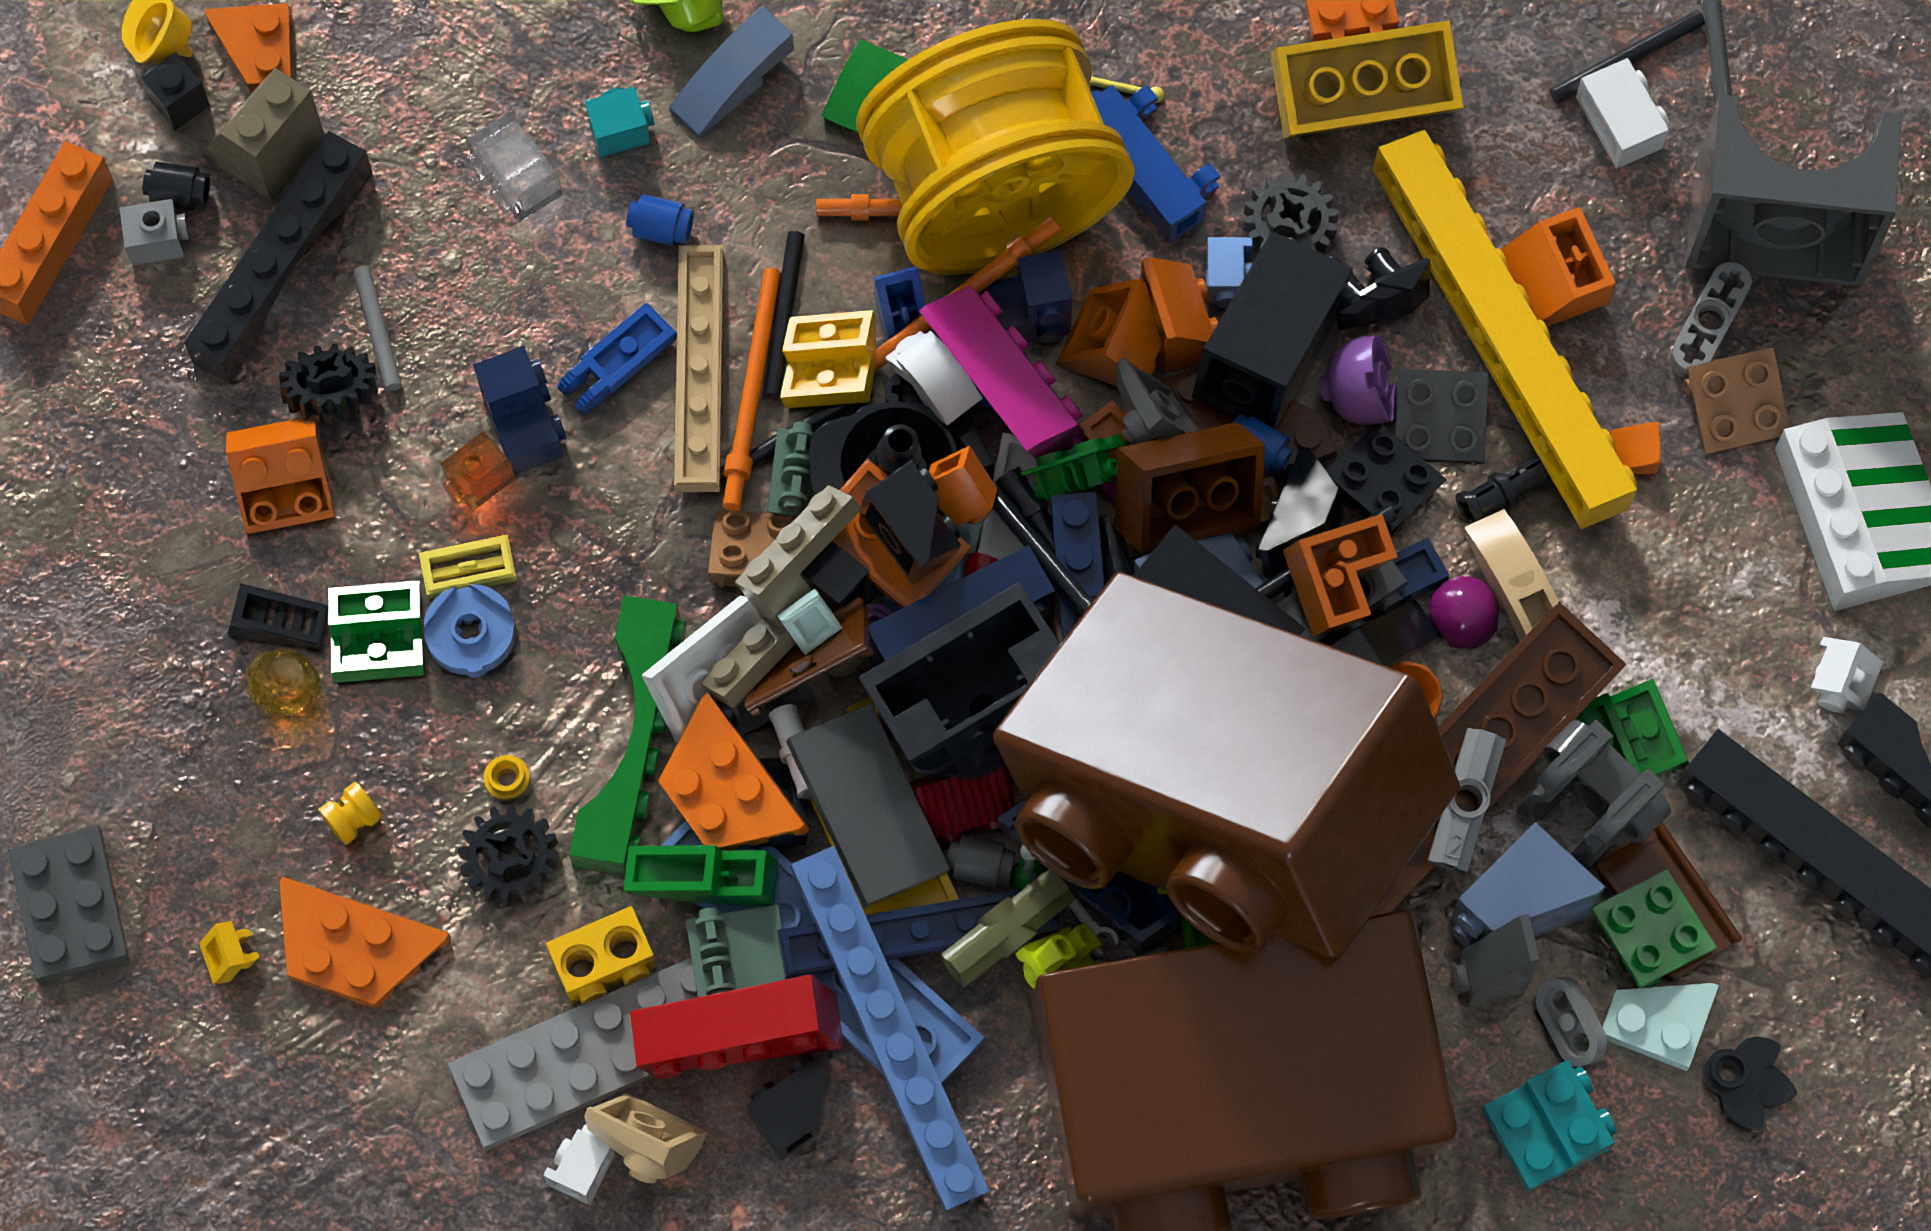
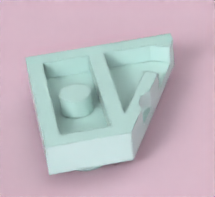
M1703 983L1616 990L1602 1025L1607 1041L1687 1071L1692 1062L1719 985Z

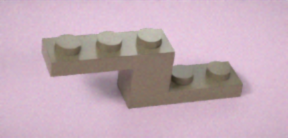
M828 485L822 492H819L810 500L809 505L791 524L785 526L779 532L777 538L759 557H756L747 565L744 573L735 581V584L763 618L757 625L751 627L745 633L743 639L725 658L719 660L713 666L709 675L700 683L711 696L734 709L796 644L777 615L812 591L800 576V573L862 510L852 496Z

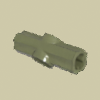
M1048 869L1030 884L1026 885L1012 899L1008 896L976 922L978 925L949 947L939 957L951 976L965 988L986 973L1001 958H1009L1038 934L1037 930L1070 905L1075 899L1062 878Z

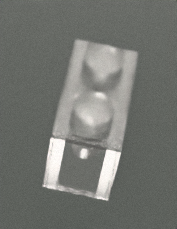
M511 111L466 138L470 151V156L466 157V160L471 170L479 180L486 177L493 187L490 193L497 206L503 213L510 210L518 222L563 195L559 176Z

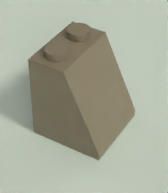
M275 68L255 88L202 151L203 157L272 202L325 137L311 91Z

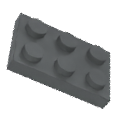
M99 826L7 849L33 973L38 984L130 960L103 834Z

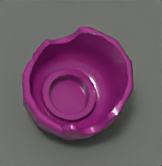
M1459 575L1441 583L1431 594L1429 602L1431 622L1443 635L1449 646L1474 649L1489 642L1498 630V601L1494 592L1484 581Z

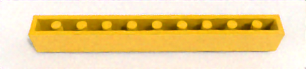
M1422 130L1378 147L1372 168L1373 173L1423 259H1430V271L1581 529L1629 510L1637 491V483L1632 470L1626 465L1623 466L1618 458L1612 436L1606 429H1601L1595 419L1589 397L1584 392H1580L1572 380V373L1567 360L1561 355L1558 356L1550 342L1547 326L1542 320L1536 319L1529 307V299L1524 287L1521 284H1516L1508 271V263L1504 253L1499 248L1495 249L1487 235V227L1482 216L1479 213H1474L1466 200V191L1462 182L1458 178H1453L1447 168L1445 155L1440 145L1433 143L1426 130Z

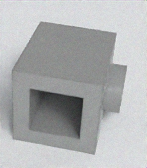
M172 199L119 208L124 247L132 265L185 257L183 240L190 239L188 220L185 213L178 214Z

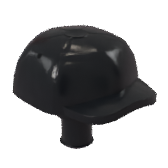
M893 402L864 406L855 415L828 421L816 429L810 442L809 454L812 491L816 495L822 492L828 485L840 490L867 459L888 476L909 461H912L918 470L923 467L929 472L932 463L957 452L954 438L947 426L927 405Z

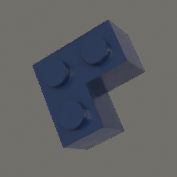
M1062 250L1017 258V276L996 280L979 293L981 295L986 290L990 293L1003 310L997 318L1006 329L1014 325L1027 342L1038 340L1042 343H1051L1060 340L1064 335H1068L1071 332L1072 294Z
M521 346L473 364L482 399L512 475L562 458L563 453L560 441L567 439L558 414L549 416L545 406V402L551 401V397L539 359L530 360L525 347Z

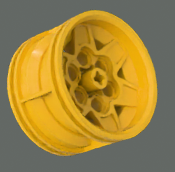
M1021 19L991 24L964 32L920 52L885 76L862 102L856 117L857 131L869 160L893 180L903 205L897 218L898 234L904 244L910 262L915 267L940 275L977 273L1008 249L1006 244L1018 235L1026 236L1052 216L1062 231L1034 251L1035 254L1044 253L1074 238L1097 223L1123 199L1130 189L1135 175L1134 164L1127 152L1122 136L1115 129L1103 123L1092 97L1089 84L1092 77V65L1079 35L1068 25L1045 19Z

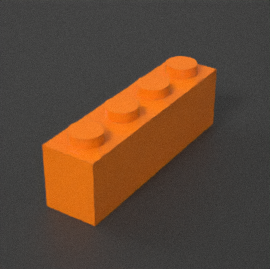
M63 142L0 250L1 314L28 326L31 323L113 181L104 157L70 142Z

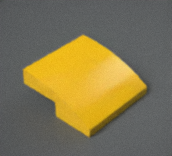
M873 310L790 317L782 350L788 362L780 395L785 408L865 403L870 401L876 353V316Z

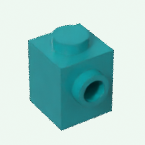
M635 86L627 89L613 88L604 92L600 97L584 101L588 122L600 158L650 143L648 127L655 125L648 100L640 102Z

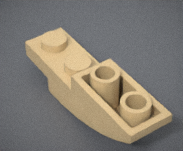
M1505 509L1462 529L1489 587L1497 598L1500 610L1505 609L1518 639L1521 641L1560 601L1526 540Z

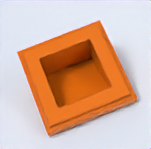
M1648 422L1610 430V435L1615 445V452L1623 466H1628L1633 474H1657L1661 463L1659 422Z

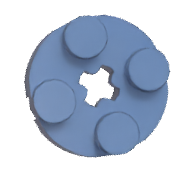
M470 584L471 587H463L458 590L454 587L445 590L435 598L424 618V637L431 656L441 667L455 674L479 678L484 676L489 670L499 666L507 658L513 648L517 628L507 601L498 592L487 586ZM474 621L480 623L478 626L480 634L477 637L461 638L463 633L459 626L463 622L468 625Z

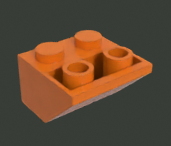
M1581 207L1539 221L1500 249L1506 257L1508 271L1516 284H1521L1528 295L1529 307L1536 319L1542 320L1547 327L1610 303L1616 282Z
M315 415L307 420L298 418L226 433V455L246 535L335 517L326 460Z

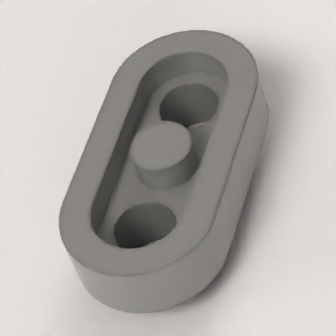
M1567 976L1544 981L1536 993V1007L1563 1060L1569 1059L1571 1065L1575 1067H1583L1599 1062L1607 1049V1037L1581 985L1573 978ZM1564 993L1569 1000L1568 1006L1563 1002ZM1585 1034L1589 1040V1048L1584 1044Z

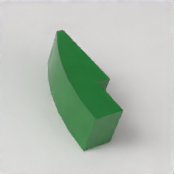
M716 845L628 846L623 891L628 894L686 902L771 906L775 902L779 861L766 850L722 851Z

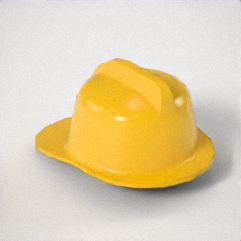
M132 0L122 24V41L137 62L140 64L145 62L159 64L175 52L179 56L192 57L194 54L188 43L192 32V21L173 4L172 0Z

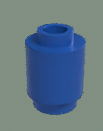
M642 194L638 202H631L626 226L633 228L632 234L635 238L675 246L677 243L687 244L692 231L694 210L685 208L684 203Z
M1240 414L1233 423H1240L1265 444L1263 474L1268 476L1273 470L1280 473L1293 452V449L1287 447L1290 437L1254 416L1248 419Z

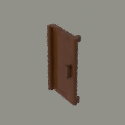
M858 598L832 612L842 626L840 631L806 655L795 644L745 696V708L753 717L762 713L760 706L860 654L865 659L874 654L869 645L868 609L863 599Z
M1663 823L1643 842H1632L1594 865L1614 896L1666 869L1669 870L1717 946L1715 950L1669 973L1668 975L1672 981H1677L1684 974L1741 942L1742 936Z

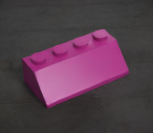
M970 285L929 303L919 310L1024 449L1034 458L1061 451L1085 432L1077 421L1084 416L1068 395H1065L1062 399L1058 397L1051 388V385L1057 380L1041 360L1035 364L1031 362L1024 353V350L1030 345L1014 325L1009 329L1004 327L997 318L1003 310L987 290L980 295Z

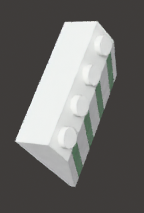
M1904 413L1831 417L1784 429L1775 447V452L1833 610L1838 611L1930 586L1931 485Z

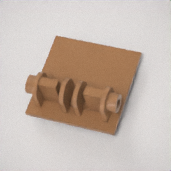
M1774 347L1687 367L1689 378L1683 381L1684 390L1688 397L1693 396L1705 455L1781 436L1784 429L1790 428Z
M715 511L708 569L710 583H718L719 588H724V586L738 587L735 581L744 573L747 565L753 559L759 557L773 543L779 532L785 526L791 524L797 517L762 512Z

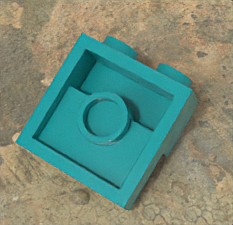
M1569 1059L1528 1079L1525 1085L1483 1105L1481 1109L1526 1192L1609 1152L1615 1143L1612 1135L1617 1133V1129L1612 1117L1605 1108L1596 1110L1588 1095L1594 1091L1588 1074L1581 1066L1574 1069Z

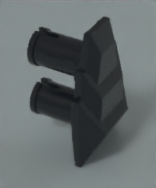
M1381 247L1372 251L1364 263L1366 264L1365 268L1376 278L1375 283L1365 288L1352 271L1343 300L1345 305L1337 310V328L1340 331L1356 326L1362 328L1412 313L1430 296V259H1422L1401 267L1390 255L1388 249Z

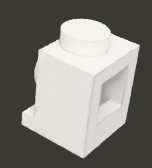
M1823 637L1820 646L1826 651L1816 669L1815 679L1811 686L1813 690L1820 694L1817 703L1821 707L1836 713H1843L1845 708L1863 711L1866 708L1883 661L1861 643Z
M584 1125L582 1130L577 1129L572 1140L565 1138L560 1145L554 1159V1164L558 1166L557 1170L555 1171L547 1167L543 1175L547 1186L590 1205L615 1157L614 1150L587 1129V1125Z

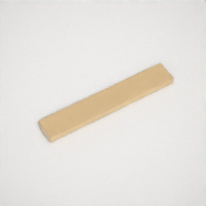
M679 245L675 492H720L723 245Z

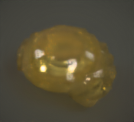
M279 648L271 652H264L253 659L246 671V686L249 697L253 700V704L256 707H261L262 712H268L269 715H279L282 718L287 716L295 717L312 706L321 692L319 672L309 663L305 655L294 649Z

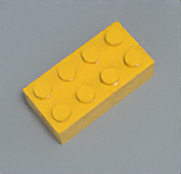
M1450 20L1278 47L1270 52L1284 139L1455 112L1463 108Z

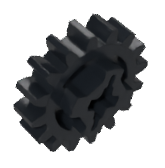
M332 344L329 351H323L320 346H314V353L311 355L300 351L297 353L298 362L287 361L285 363L286 371L279 373V386L283 404L288 403V409L291 414L301 410L303 420L316 415L319 417V422H325L328 416L334 415L338 421H341L344 418V412L349 411L355 415L359 414V404L371 405V395L378 393L374 362L369 363L368 354L366 353L356 356L355 347L352 346L344 351L339 350L337 344Z
M509 804L505 815H500L495 806L491 807V819L485 821L477 815L474 817L478 828L476 832L464 830L462 833L464 840L469 846L458 848L460 859L468 861L460 866L463 877L473 876L468 883L473 893L484 887L483 896L488 903L496 895H501L504 907H509L512 896L518 895L521 902L526 904L528 903V891L533 889L536 893L542 895L545 892L541 880L544 878L554 881L556 878L554 870L549 866V864L560 863L559 852L550 850L558 845L555 833L546 834L550 827L545 818L534 823L535 815L531 808H528L522 816H519L514 804ZM507 828H508V830H505V831H502V832L493 834V833H495V832H497V831H499V830L507 829ZM531 835L539 844V857L527 849L530 844L529 838ZM513 849H516L517 858L509 856L505 862L502 861L501 853L510 854ZM479 853L485 859L491 861L487 875L479 866ZM525 876V878L519 881L510 882L511 880Z

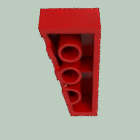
M811 974L630 1011L636 1066L653 1075L655 1079L678 1077L682 1074L681 1071L715 1070L723 1068L728 1064L844 1049L837 994Z

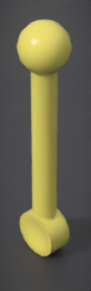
M1093 75L1089 83L1090 87L1096 86L1105 89L1114 85L1119 92L1134 94L1142 88L1096 78ZM1152 87L1151 90L1158 97V101L1154 104H1158L1163 101L1165 93L1160 87Z

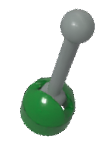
M1024 845L1020 849L1023 860L1017 862L1011 871V886L1013 890L1023 889L1040 874L1047 871L1044 865L1035 860L1036 858Z

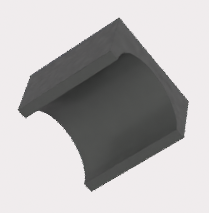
M1719 95L1692 171L1685 268L1714 271L1722 263L1736 262L1743 265L1750 275L1862 287L1896 214L1902 114L1883 112L1867 150L1851 162L1826 170H1805L1785 165L1764 153L1749 137L1741 122L1738 96Z

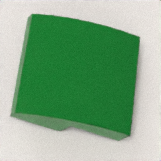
M860 39L847 60L821 117L858 133L856 117L864 99L885 76L909 59Z
M419 581L329 588L331 674L334 683L425 675L423 615Z
M1653 678L1610 696L1609 693H1605L1596 697L1575 719L1585 723L1587 726L1595 720L1599 721L1614 735L1609 744L1641 774L1649 768L1659 777L1683 768L1690 763Z

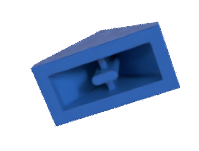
M917 267L873 277L875 304L886 341L922 315L919 310L926 303Z

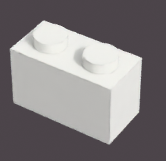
M1628 58L1581 78L1576 99L1616 169L1663 149L1670 129L1668 116L1661 106H1655L1649 95V86L1644 74L1640 70L1635 71Z

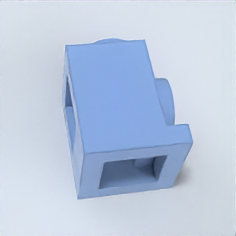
M1208 237L1206 249V287L1209 295V304H1216L1218 307L1227 309L1252 266V262H1250L1252 238Z

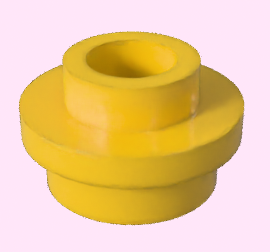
M503 755L492 760L486 767L484 784L489 794L501 801H512L521 797L528 789L530 773L527 765L520 758L512 755ZM506 773L516 776L514 783L509 786L499 783L500 777Z

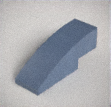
M761 6L700 67L670 105V111L700 139L763 85L762 76L794 50L793 33L764 6Z

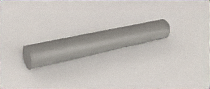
M360 266L353 270L384 390L395 391L401 388L402 384L373 276L369 266Z

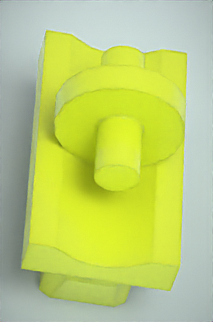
M1083 923L1076 926L1073 930L1068 927L1025 945L1015 955L1021 962H1024L1025 980L1034 989L1037 978L1042 974L1095 965L1090 955L1101 946V943L1089 925Z

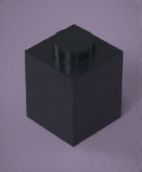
M176 52L141 76L149 100L174 130H177L210 106L202 82Z

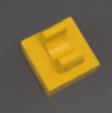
M232 921L217 923L199 942L213 985L230 982L241 969L251 967L260 957L258 952L246 954L242 952L240 944L246 943L252 936L251 930L240 929L235 931Z

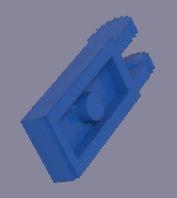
M644 303L581 356V361L562 377L559 384H557V388L564 395L571 394L585 383L589 375L592 374L598 382L580 396L575 406L582 414H586L602 403L608 393H614L677 339V332L648 303Z

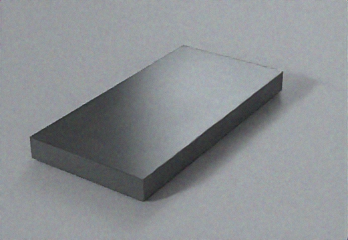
M872 704L787 739L786 743L864 908L949 872L950 868Z

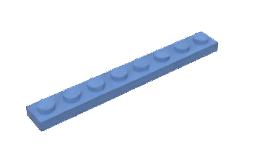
M832 846L791 864L790 869L944 1212L988 1193L990 1190L835 847Z

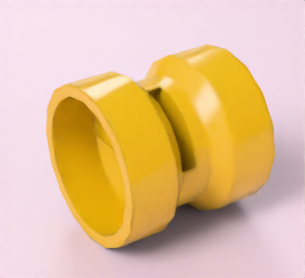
M353 782L344 789L343 796L339 799V802L328 801L318 809L322 818L345 846L357 838V829L359 827L362 828L365 825L373 826L383 818L373 801L357 782Z

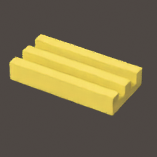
M508 534L419 553L428 600L434 599L445 590L456 587V590L463 587H471L470 584L492 587L517 581ZM499 550L502 551L501 556L477 561L471 560L431 570L432 564ZM505 567V569L434 583V581Z

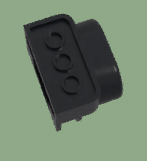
M1019 581L859 676V679L906 759L917 772L929 775L934 781L954 777L960 780L966 778L972 781L974 778L980 780L983 776L989 777L992 771L998 772L1000 767H1005L1009 777L1011 774L994 744L993 734L997 726L1060 644Z

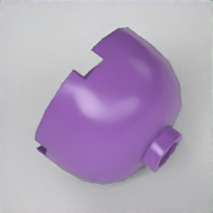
M1362 336L1346 341L1330 357L1327 365V375L1320 376V389L1324 401H1332L1334 409L1343 419L1360 426L1380 425L1395 419V384L1389 385L1387 370H1392L1386 345L1381 336Z

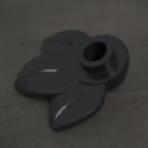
M1764 1037L1747 1038L1735 1050H1718L1708 1058L1704 1066L1706 1084L1712 1091L1721 1095L1725 1114L1735 1123L1750 1130H1761L1763 1128L1765 1119L1764 1108L1780 1106L1797 1095V1091L1789 1078L1773 1066L1780 1052V1043ZM1724 1066L1731 1068L1734 1071L1735 1079L1732 1081L1723 1080L1719 1075V1068Z

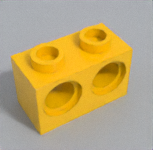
M632 906L546 942L549 955L571 1004L578 1001L581 1004H585L606 995V989L624 982V985H629L649 976V970L657 967L653 952ZM629 941L637 945L635 953L629 958L621 959L612 954L615 946L621 942ZM579 960H588L594 964L593 970L584 977L572 976L569 973L571 966Z

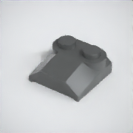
M1125 357L1117 362L1116 383L1127 413L1123 417V422L1126 425L1123 434L1132 445L1199 430L1173 388L1168 387L1140 369Z

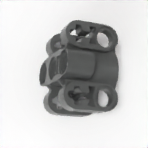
M1573 720L1544 748L1545 759L1550 765L1537 779L1540 785L1523 801L1516 812L1530 824L1534 820L1543 819L1571 792L1599 818L1583 835L1584 840L1571 852L1574 858L1589 871L1624 835L1634 842H1643L1671 814V808L1667 800L1660 793L1666 784L1649 768L1641 774L1609 744L1614 735L1599 721L1595 720L1587 726L1581 721Z

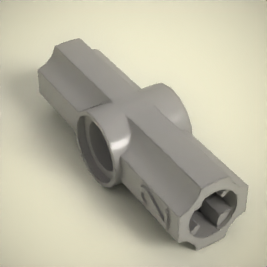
M1466 729L1454 770L1460 783L1459 791L1468 790L1474 793L1478 800V809L1472 812L1461 810L1457 806L1454 796L1440 816L1427 863L1446 871L1467 874L1482 820L1490 804V793L1506 739L1482 729Z

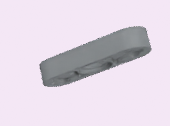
M1736 262L1722 263L1712 273L1670 353V366L1680 377L1689 378L1687 367L1713 360L1751 287V275L1743 265ZM1729 277L1737 280L1736 287L1731 290L1726 302L1718 299L1724 282L1728 281ZM1704 311H1714L1722 318L1723 325L1716 330L1706 329L1700 324L1698 315ZM1695 338L1703 343L1697 354V359H1694L1690 364L1684 361L1685 353L1690 351Z

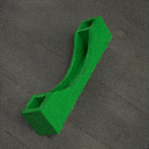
M623 596L615 641L618 653L629 671L634 687L635 713L633 730L626 753L612 778L591 801L578 811L569 852L573 868L625 876L628 846H642V836L636 835L639 819L646 820L648 817L651 793L645 792L648 775L656 776L660 758V749L654 748L657 732L664 733L667 724L641 675L684 641L686 621L680 620L678 604Z

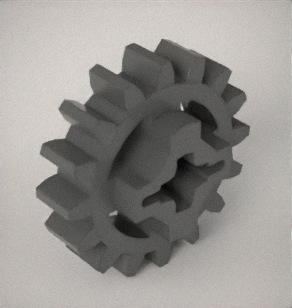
M1288 172L1283 173L1282 182L1278 184L1271 177H1267L1265 191L1254 187L1251 196L1253 201L1245 202L1243 214L1247 217L1243 218L1242 229L1243 231L1250 232L1248 238H1252V246L1260 244V250L1271 231H1274L1284 237L1294 238L1315 251L1317 249L1326 254L1330 246L1328 239H1335L1338 226L1334 224L1338 222L1339 210L1331 208L1334 196L1332 194L1320 195L1323 184L1320 181L1311 187L1306 185L1307 178L1305 174H1301L1297 182H1292ZM1270 205V214L1266 215V220L1262 222L1261 215L1264 209ZM1319 219L1320 226L1312 236L1310 233L1311 226L1315 225V220Z

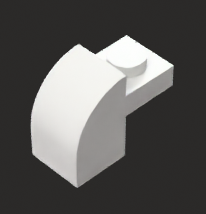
M919 331L915 335L904 338L899 342L896 350L885 357L893 371L912 384L924 405L929 406L935 415L946 425H949L983 399L962 366L945 344L931 331L927 334Z

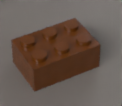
M1235 422L1118 448L1115 530L1138 551L1143 553L1155 550L1175 524L1194 540L1260 526L1265 444L1240 423Z

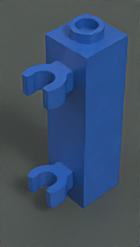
M1114 85L1102 92L1098 90L1092 92V97L1104 125L1112 127L1122 136L1127 152L1134 164V180L1128 193L1167 242L1171 243L1205 220L1207 203L1204 197L1211 195L1219 188V184L1216 181L1221 176L1211 163H1208L1188 179L1141 121L1157 111L1154 103L1158 101V97L1148 85L1142 87L1127 101Z

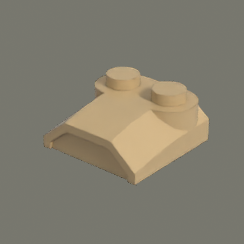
M627 1092L623 1093L620 1097L595 1107H588L584 1115L587 1129L608 1147L624 1157V1164L630 1169L629 1174L645 1183H656L657 1179H666L686 1170L701 1149L707 1131Z

